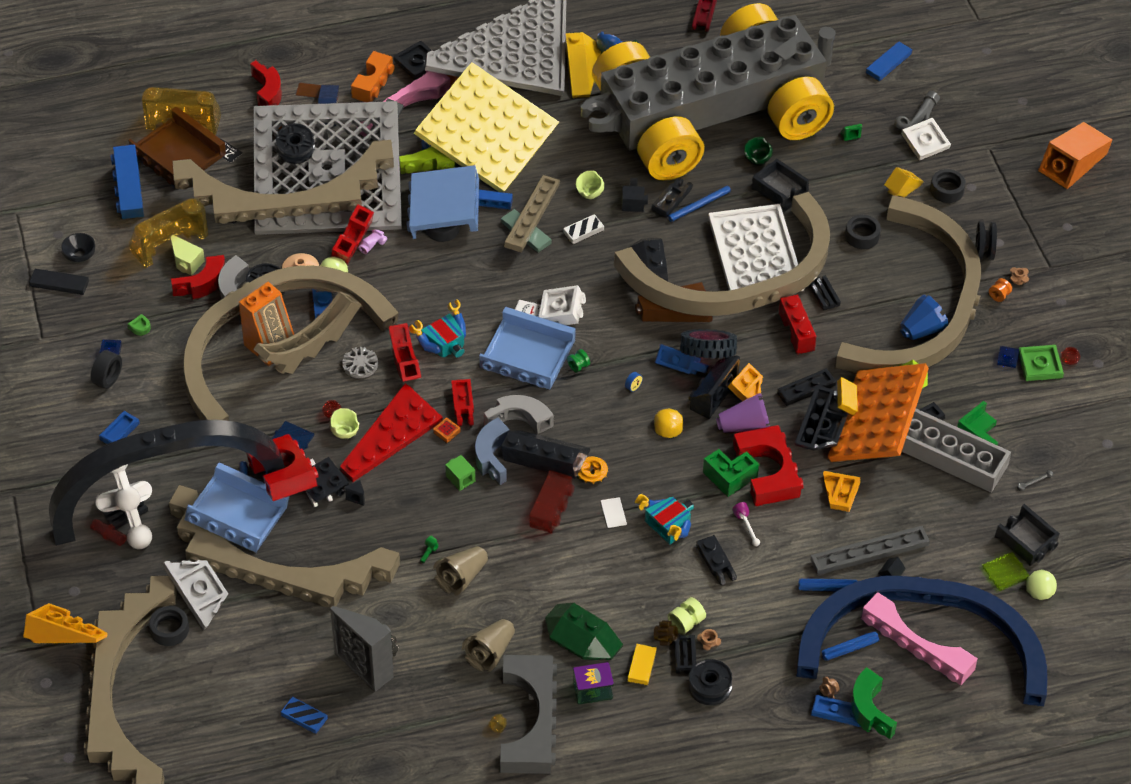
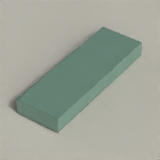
M515 209L501 218V223L512 230L520 213ZM536 227L527 244L539 253L552 244V239Z

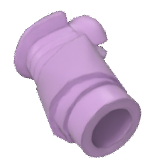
M372 230V234L361 240L358 249L363 254H367L377 242L383 245L387 241V237L380 230Z

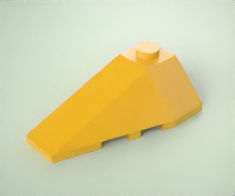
M566 33L565 50L572 98L590 97L594 85L592 69L596 60L601 55V51L598 49L596 41L585 33Z

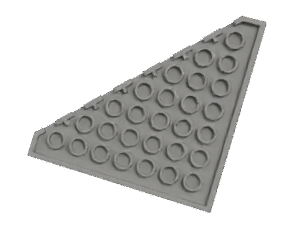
M529 0L527 4L513 8L510 13L502 14L494 18L492 22L478 26L475 31L467 32L459 36L457 40L443 44L438 50L428 52L425 60V71L460 77L472 62L506 86L563 96L566 0Z

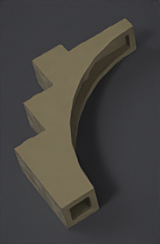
M338 292L328 307L300 332L276 343H257L253 350L259 354L258 357L262 361L267 363L271 361L278 372L293 374L304 357L315 358L326 341L332 340L337 342L361 304L349 294Z

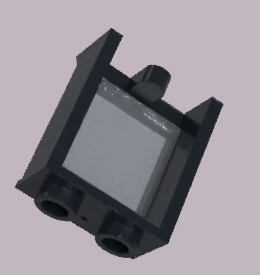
M776 159L772 163L767 164L760 172L754 174L752 190H756L774 203L780 204L783 212H786L792 207L793 196L809 192V179L779 159Z
M1023 504L1017 517L1011 515L1005 527L1001 523L998 525L994 538L1001 539L1031 566L1035 562L1039 563L1048 551L1052 552L1059 543L1057 541L1060 533L1027 505Z

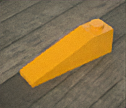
M48 603L26 614L23 637L30 639L33 643H97L107 637V632L93 624L82 623L83 619L79 616L73 618L67 609Z

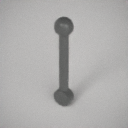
M1048 470L1046 474L1027 483H1019L1018 490L1024 491L1029 485L1047 477H1053V471Z

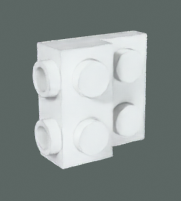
M578 285L544 290L539 317L553 322L558 321L563 325L577 324L579 318L583 317L581 306L586 302L585 294Z

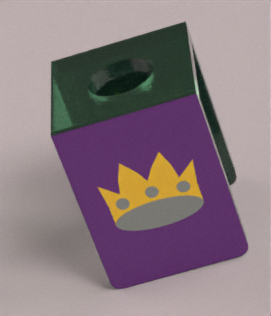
M608 662L573 667V685L578 705L613 699L611 687L614 686Z

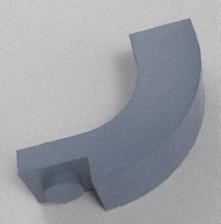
M498 417L485 425L479 432L475 443L476 465L482 476L489 473L490 477L501 485L507 481V472L493 453L501 447L509 429Z

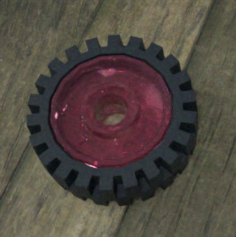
M694 329L681 333L680 351L686 355L699 358H728L729 356L736 355L737 336L733 333L710 329Z

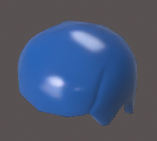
M603 32L598 33L596 45L602 52L616 44L623 43L616 36L604 34Z

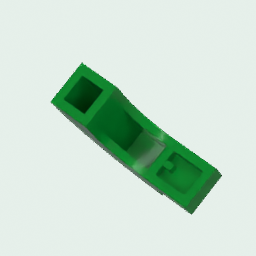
M866 667L854 684L851 700L854 718L867 733L874 728L880 735L891 739L895 734L897 722L878 710L872 701L881 691L883 678Z

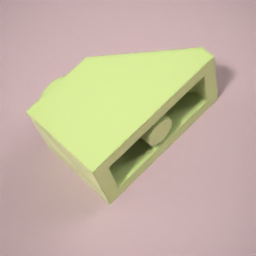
M172 235L171 243L176 267L179 271L192 276L205 262L203 249Z

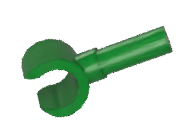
M432 535L425 541V545L428 548L420 560L422 563H425L430 553L436 551L439 547L437 539Z

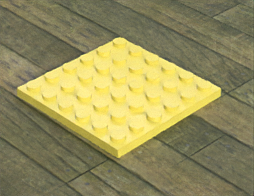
M471 62L417 127L414 134L460 166L476 165L479 179L498 192L505 193L554 131L559 121Z

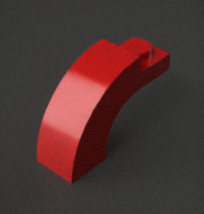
M256 60L250 63L252 77L264 86L257 92L258 105H279L282 98V89L278 71L273 66L267 69Z
M224 255L206 257L204 269L196 275L171 279L173 296L192 294L193 299H198L215 291L219 287L220 271L225 265Z
M408 324L389 326L392 353L401 381L422 378L418 359H416L413 351Z

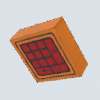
M445 418L433 428V433L446 443L461 432V428L448 418Z

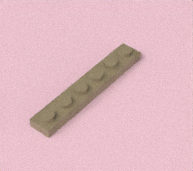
M545 175L542 176L508 235L504 245L505 248L522 253L558 189L560 180Z

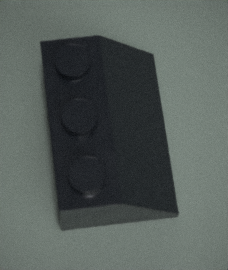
M739 356L719 359L715 365L710 367L708 375L700 380L697 390H693L689 396L690 410L708 419L711 418L731 391L727 386L739 374Z

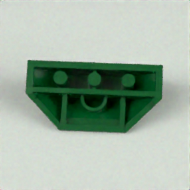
M575 603L557 604L545 617L550 640L583 660H612L623 647V643L607 622Z

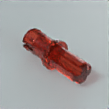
M94 519L90 525L91 529L100 533L105 540L109 539L118 546H122L127 539V536L116 530L113 525H107L100 520Z

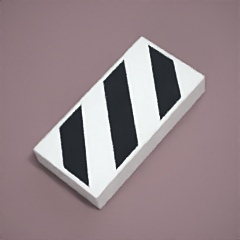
M594 214L563 228V233L572 244H575L603 231L604 225Z

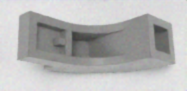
M237 255L231 258L220 271L218 282L221 299L226 297L229 292L238 290V286L246 280L249 265Z
M510 395L497 399L496 407L484 412V425L498 417L502 422L517 419L528 423L536 434L554 426V415L549 408L539 400L528 396Z

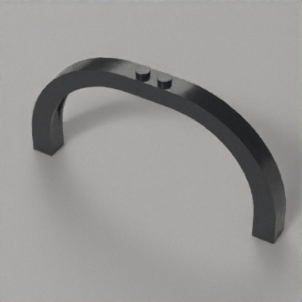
M228 420L191 421L135 434L111 442L77 462L55 487L49 503V518L56 546L76 541L72 523L73 513L79 499L87 489L103 476L124 465L193 447L224 446L239 449L254 456L263 465L264 475L285 468L281 453L274 441L259 429Z

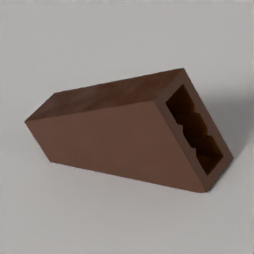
M702 282L681 286L687 289L706 291ZM638 295L637 304H635L637 315L640 314L643 322L713 321V316L692 315L670 310L649 301L641 295Z

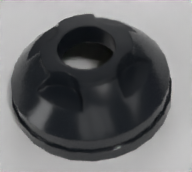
M85 233L69 235L63 240L61 245L65 258L73 262L88 260L94 255L96 247L94 239ZM78 251L85 252L83 256H75V253Z

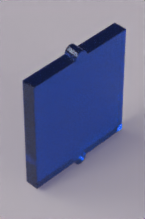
M285 421L280 429L275 431L272 439L289 434L293 440H297L299 448L304 450L308 448L314 433Z

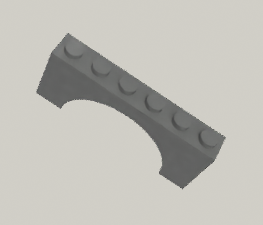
M503 655V683L518 686L530 694L538 707L539 716L532 730L523 738L511 743L501 744L500 773L551 774V765L555 766L556 753H551V749L556 747V735H552V729H556V717H552V711H556V699H552V694H557V681H553V676H557V664H553V656Z

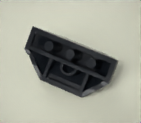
M661 238L640 239L630 246L648 269L668 282L667 263Z
M816 385L795 441V446L813 451L837 446L848 414L838 408V397L835 390Z

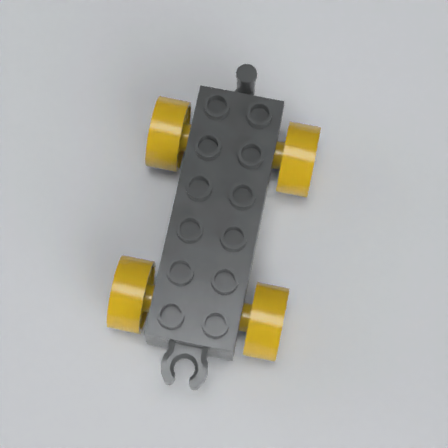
M757 3L744 6L734 12L723 24L720 36L715 39L695 45H688L669 53L650 57L646 49L637 42L619 43L607 49L596 60L592 69V77L601 91V95L584 101L581 105V116L586 118L593 111L598 110L606 113L607 116L605 118H590L589 130L592 132L617 131L629 151L637 149L641 160L651 176L658 180L679 178L691 171L700 162L704 154V143L696 130L767 108L770 118L783 137L789 140L804 139L820 131L829 122L834 112V103L824 89L826 67L831 65L836 32L831 27L820 28L818 45L816 46L796 15L785 16L778 20L769 6ZM796 36V54L785 60L774 52L780 45Z

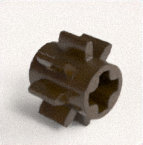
M662 620V622H659V625L654 627V639L660 641V646H670V644H673V641L677 640L678 628L676 625H672L671 620Z

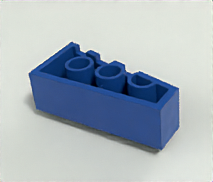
M135 145L113 147L114 154H111L112 165H115L116 170H112L113 179L118 184V186H114L115 196L119 197L120 201L116 202L117 213H121L122 219L144 217Z

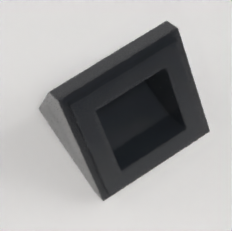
M359 480L345 487L346 500L364 506L365 496L361 481Z
M894 557L886 561L878 574L881 576H901L906 568L899 557Z

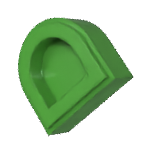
M142 314L127 324L128 329L139 336L146 335L151 329L150 321Z

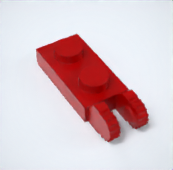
M451 380L457 426H462L461 414H468L469 425H474L471 380Z

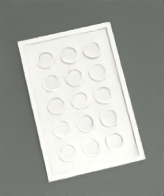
M780 204L709 213L710 226L729 290L742 288L779 276L798 265Z

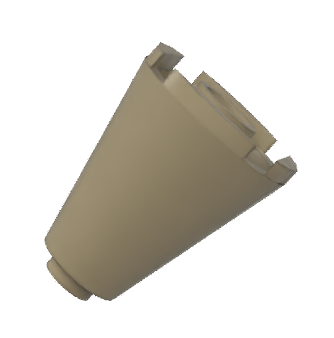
M475 546L436 561L433 570L436 569L437 575H435V579L439 586L445 592H453L456 596L464 592L487 563V552L483 548Z
M501 619L467 637L462 644V651L465 649L467 654L465 656L466 660L479 671L485 669L491 672L498 665L515 634L513 624L508 620Z

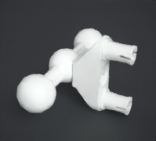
M127 464L110 472L114 474L118 488L98 495L95 503L96 507L103 512L120 509L125 511L130 525L127 541L135 549H144L151 543L152 532L150 528L141 523L137 507L140 502L150 497L152 487L146 481L129 484L125 472Z

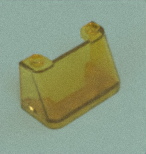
M150 87L144 91L142 105L146 129L155 130L158 123H166L167 118H172L171 110L177 106L194 120H200V124L205 126L214 135L217 134L221 109L211 92Z
M190 198L139 223L134 228L129 240L130 251L143 267L147 268L153 265L152 256L156 255L154 247L170 240L172 235L178 236L184 233L187 238H190L191 235H196L200 240L208 237L205 207L199 200Z

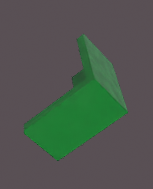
M982 401L958 421L957 427L998 446V442L987 434L989 430L996 426L997 420L985 412L987 403Z
M720 449L704 458L703 473L727 497L748 485L751 479L758 478L759 463L747 451L732 461Z

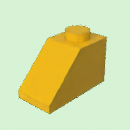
M896 167L884 186L889 189L888 192L891 195L906 197L921 186L924 181L912 172Z

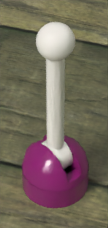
M745 502L736 504L732 508L734 515L738 519L744 520L752 537V544L759 546L760 540L755 537L747 520L749 515L747 504Z

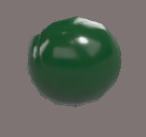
M754 137L745 144L744 153L752 164L763 165L772 157V148L765 138Z

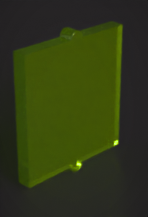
M1013 552L982 565L989 576V580L993 581L999 591L1025 581L1030 576L1024 569L1023 563L1019 562Z

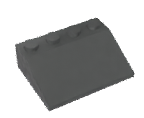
M332 606L330 612L334 654L376 692L394 678L390 628L386 624H381L375 618Z

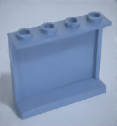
M476 165L412 173L411 181H409L411 194L408 195L410 208L407 209L410 221H407L408 232L412 233L413 239H416L417 230L469 224L471 232L478 231L479 175Z
M505 307L503 310V320L485 354L480 353L479 355L480 368L550 390L575 342V328Z
M218 463L214 476L192 506H187L184 520L241 545L246 549L257 552L286 510L290 496L272 501L266 491L265 483L222 463Z

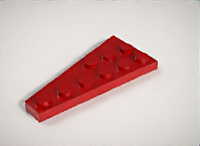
M405 383L340 465V471L351 482L356 481L443 421V417Z

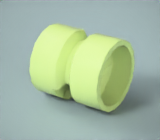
M689 597L680 607L672 610L667 617L668 620L672 621V625L677 626L678 633L684 635L694 625L699 624L706 618V612L700 602L693 597Z

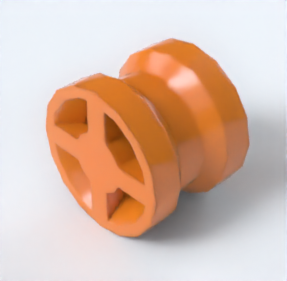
M1002 278L998 279L995 285L989 288V295L998 302H1002L1006 295L1012 292L1011 284Z

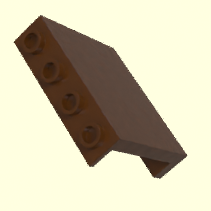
M177 106L171 110L172 118L137 143L131 139L128 140L129 145H135L137 158L145 166L153 169L158 176H162L170 185L174 186L173 161L191 159L204 171L226 155L225 142Z

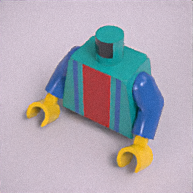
M455 300L456 308L452 307L451 302L448 303V310L453 312V316L450 313L423 329V325L419 320L414 322L417 329L413 324L409 326V331L417 334L416 338L425 351L438 354L440 357H446L452 353L456 358H459L464 354L465 350L462 347L466 337V325L462 313L458 311L460 308L459 300Z
M643 494L638 495L635 504H640V510L646 509L645 522L665 541L672 544L678 538H686L691 527L690 511L694 509V505L690 500L687 499L680 504L674 497L649 500Z

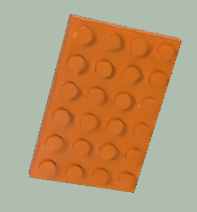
M926 363L857 371L853 384L857 385L858 412L854 416L847 413L848 416L838 444L831 447L828 455L831 462L901 455L929 369Z

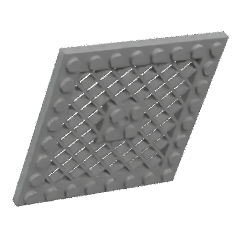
M397 101L254 106V193L278 194L277 192L283 188L287 191L285 194L295 193L300 187L305 191L323 185L346 172L345 162L350 167L353 166L357 161L352 162L349 158L352 155H356L360 159L363 154L358 150L362 146L368 149L370 145L367 142L371 138L375 141L391 140L394 167L386 170L376 169L377 180L382 177V185L378 183V189L374 193L365 189L360 190L361 195L365 193L369 196L367 200H361L363 207L374 212L373 221L367 231L402 229ZM294 123L305 125L313 133L314 143L317 140L322 143L319 148L315 147L310 159L300 165L287 162L280 165L277 162L280 159L278 153L273 157V150L277 152L276 139L272 142V134L277 136L278 132L276 130L281 126L284 127ZM370 123L376 126L372 131L367 128ZM335 124L340 127L336 132L330 129ZM352 124L358 127L354 132L349 129ZM316 125L322 128L318 133L313 130ZM344 131L349 135L345 140L340 137ZM362 131L367 134L363 139L358 136ZM379 131H380V138H379L377 135H375V134L378 133ZM326 132L331 135L327 140L321 137ZM335 139L340 142L336 148L331 145ZM353 139L358 142L354 147L349 144ZM344 147H346L349 150V152L346 155L345 149H343ZM290 164L295 167L291 173L286 170ZM308 164H309V172L304 169ZM326 164L332 166L329 170H324L322 167ZM273 165L277 168V170L274 173ZM299 172L305 175L301 180L295 177ZM280 173L287 176L282 181L277 178ZM290 180L296 183L292 188L286 185ZM309 180V185L312 186L307 187L304 183ZM273 181L278 184V185H277L276 187H274V188H273ZM381 193H382V200H380V199L378 198V196H379ZM373 200L379 204L374 209L369 206ZM345 210L336 213L323 212L320 214H303L301 216H284L282 218L272 217L264 220L255 219V235L343 232L354 211L344 212Z

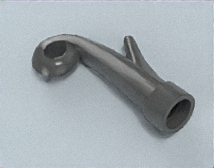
M929 91L913 119L909 121L905 116H898L895 119L896 127L903 130L920 123L923 119L924 121L928 120L933 107L939 102L940 96L934 91Z

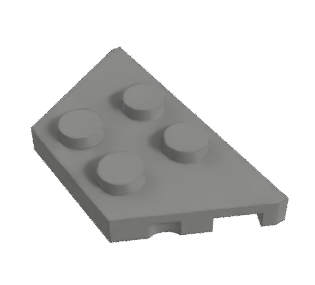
M198 560L196 562L181 561V563L165 561L162 566L202 629H206L227 597L228 592L207 560Z

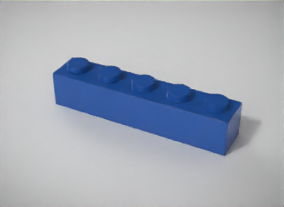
M479 190V206L511 210L513 194Z

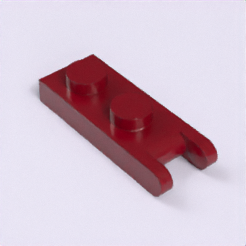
M699 0L692 30H696L697 26L705 27V32H709L717 0Z

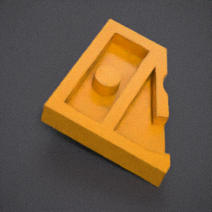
M748 363L727 387L744 401L761 393L760 385L762 384L763 376Z
M824 471L823 477L830 509L850 512L861 483L860 477Z

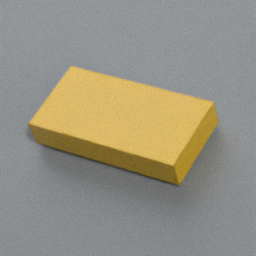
M841 377L837 381L838 408L854 416L858 412L857 385Z
M636 644L628 675L629 682L648 685L657 651L656 647Z

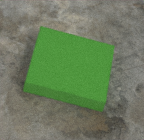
M1056 345L1020 347L1018 349L1026 381L1063 378L1064 372Z

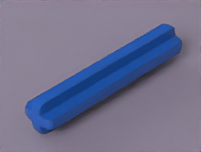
M800 578L798 588L799 590L838 591L858 581L851 579Z
M870 632L822 650V656L824 660H831L879 642V636L877 632Z

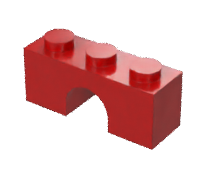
M359 204L356 206L343 235L339 236L332 249L331 257L340 258L348 265L373 221V211Z
M799 295L780 298L779 314L784 326H790L791 342L796 353L802 354L815 351L817 336Z

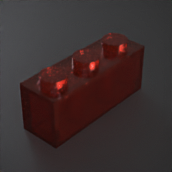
M550 470L530 513V527L552 533L555 526H559L560 514L562 511L565 512L568 496L571 497L574 492L575 486L572 485L571 476Z

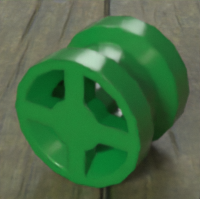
M582 349L577 350L576 354H571L567 357V362L575 373L581 371L582 367L590 365V359Z

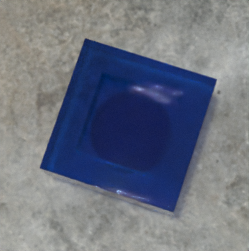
M102 339L100 353L108 350L120 355L121 340Z
M1000 346L997 365L1016 368L1019 349Z

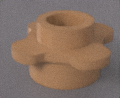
M1013 267L1010 269L1012 273L1011 281L1014 284L1022 285L1029 281L1027 277L1029 270L1027 268Z
M706 629L697 636V640L702 643L704 650H710L711 647L721 644V639L717 638V633L712 629Z
M824 677L819 689L824 696L835 699L834 695L838 694L840 690L839 684L835 679Z

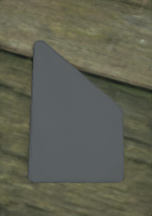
M796 36L780 45L774 52L785 60L796 54Z

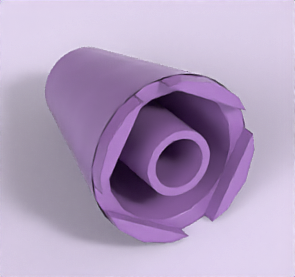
M758 393L719 414L720 418L716 419L719 430L723 429L724 433L746 432L770 427V425L766 426V424H769L763 399L759 400V398H763L762 394Z

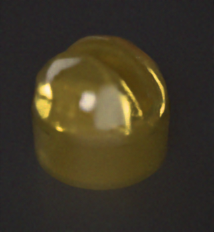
M502 714L494 715L489 722V727L498 733L503 732L507 725V719L502 717Z

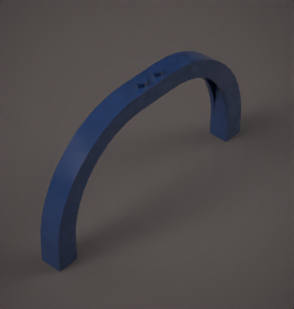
M880 576L855 582L832 594L815 610L805 626L801 638L796 677L817 679L820 649L827 633L839 619L849 612L866 605L877 592L890 601H910L956 607L988 620L1002 631L1015 647L1024 673L1023 704L1044 706L1047 697V664L1045 654L1031 626L1014 608L987 591L963 583L941 579H927L918 576Z

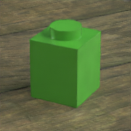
M462 455L451 459L445 464L446 477L459 491L476 482L475 469Z

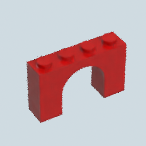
M779 425L734 434L733 447L737 457L747 451L753 458L769 457L775 460L781 467L773 475L751 479L750 494L755 506L800 497L801 489L804 488L803 480L797 475V464L791 459V449L786 446V436L784 432H781Z
M289 434L272 439L281 453L284 465L288 466L263 476L266 491L272 501L316 487L317 469L315 466L312 467L310 459L306 458L303 449L299 448L297 440H293ZM246 452L248 464L254 474L264 471L260 461Z

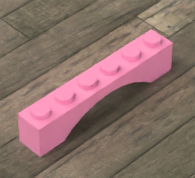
M428 71L425 75L414 80L411 84L388 98L403 104L404 107L418 101L438 99L451 88L450 78L446 74ZM370 123L367 128L371 130L373 124ZM360 132L362 136H367L365 132Z
M877 592L863 607L861 619L867 625L873 626L882 635L897 642L900 647L907 649L916 658L928 663L934 670L946 675L952 682L962 685L975 671L978 658L961 647L941 646L919 637L901 620L895 604Z

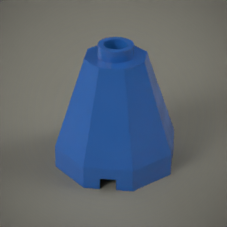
M922 295L901 322L900 331L905 338L914 340L943 331L948 326V318L945 314L941 315V306L930 295Z

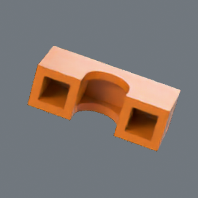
M373 51L366 61V71L369 76L358 74L351 85L352 98L372 102L374 98L378 97L381 87L385 86L388 76L394 71L392 56Z

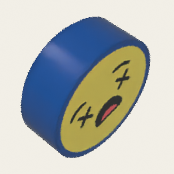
M637 372L631 373L626 379L625 387L631 392L636 391L642 383V375Z

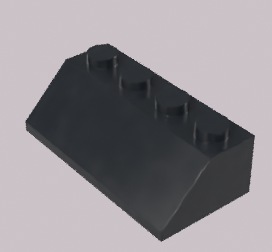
M522 430L509 431L501 445L504 461L576 479L590 452L589 447Z

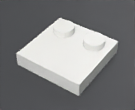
M933 118L905 128L901 133L919 161L947 150L951 146Z

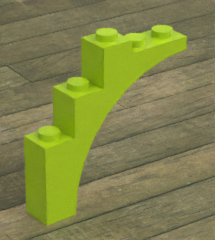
M432 146L414 154L399 156L401 174L455 168L453 160Z

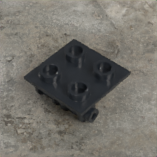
M329 457L312 466H315L318 472V478H316L317 486L306 491L315 503L333 493L339 496L344 495L345 486L349 485V482Z

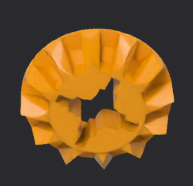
M587 457L578 473L579 479H583L585 483L588 481L593 484L596 481L602 482V479L607 477L608 467L601 458ZM591 466L592 468H594V474H591L590 472Z

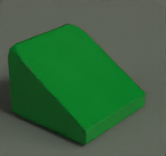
M862 124L844 127L840 132L843 140L861 138Z

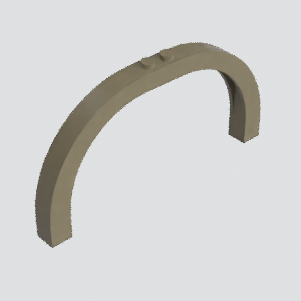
M809 192L793 196L791 211L803 224L810 237L811 249L808 255L799 265L784 274L734 290L709 292L674 285L648 269L632 247L615 252L614 267L627 284L637 293L664 308L700 316L736 314L777 302L780 298L792 296L810 285L825 265L830 241V229L824 211Z
M895 195L892 196L887 213L888 221L912 226L933 235L943 242L957 258L963 272L964 286L955 314L949 325L930 341L903 350H873L842 342L835 368L857 373L859 370L901 366L911 360L916 361L918 364L926 363L930 367L947 357L959 345L966 333L970 319L974 320L976 309H974V306L979 305L981 296L978 295L981 280V264L974 243L962 227L953 219L929 205Z
M307 265L287 267L267 273L250 283L243 284L240 289L229 292L226 297L209 308L194 326L188 338L184 355V384L189 402L200 420L229 421L228 414L212 396L205 383L201 369L202 357L208 342L216 331L226 322L240 314L239 301L266 282L271 283L280 292L294 289H318L338 294V292L349 294L361 304L360 308L374 321L382 332L398 322V311L372 285L357 276L338 269Z

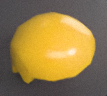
M670 408L658 411L654 418L655 432L667 438L678 436L683 430L682 415L677 410Z

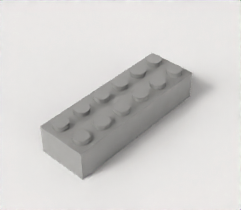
M915 409L902 452L991 493L1007 469L1011 456V451L918 409Z

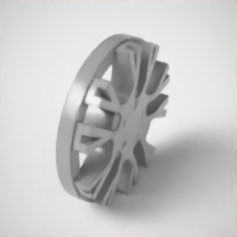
M355 347V349L352 348V351L345 353L342 361L343 369L351 377L366 378L377 370L378 358L373 350H367L365 347H360V349ZM364 370L365 372L364 374H358V371Z

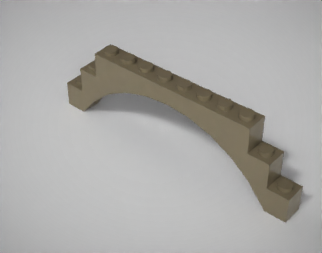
M391 140L373 141L363 156L353 166L328 183L309 190L289 194H260L243 191L220 182L208 175L191 159L173 161L176 189L193 187L195 205L208 206L213 204L215 223L222 224L232 221L245 222L252 219L264 220L272 217L282 218L284 216H301L303 214H320L323 212L336 213L343 210L354 211L358 204L362 206L360 190L378 188L376 169L386 170L394 167Z
M179 485L169 502L171 515H174L176 518H182L177 526L179 539L190 542L185 551L187 561L207 560L214 572L225 574L230 578L244 580L249 584H257L269 590L273 589L288 596L299 597L304 601L318 603L323 607L331 608L332 606H337L344 590L351 594L363 596L372 577L379 581L391 583L400 566L399 553L382 547L357 559L331 566L313 568L288 567L265 562L244 553L225 538L184 520L187 506H192L199 497L197 490Z
M151 576L150 584L146 586V593H125L124 602H121V610L99 611L98 619H95L94 626L107 632V637L97 643H93V648H96V652L92 653L94 671L90 672V682L93 683V687L89 688L91 706L87 707V718L90 719V723L86 724L88 742L84 743V754L88 755L89 763H108V772L112 773L114 781L132 780V784H164L163 769L143 756L126 738L119 726L113 710L112 689L118 665L125 650L135 636L149 623L151 615L157 609L176 604L177 588L169 576Z

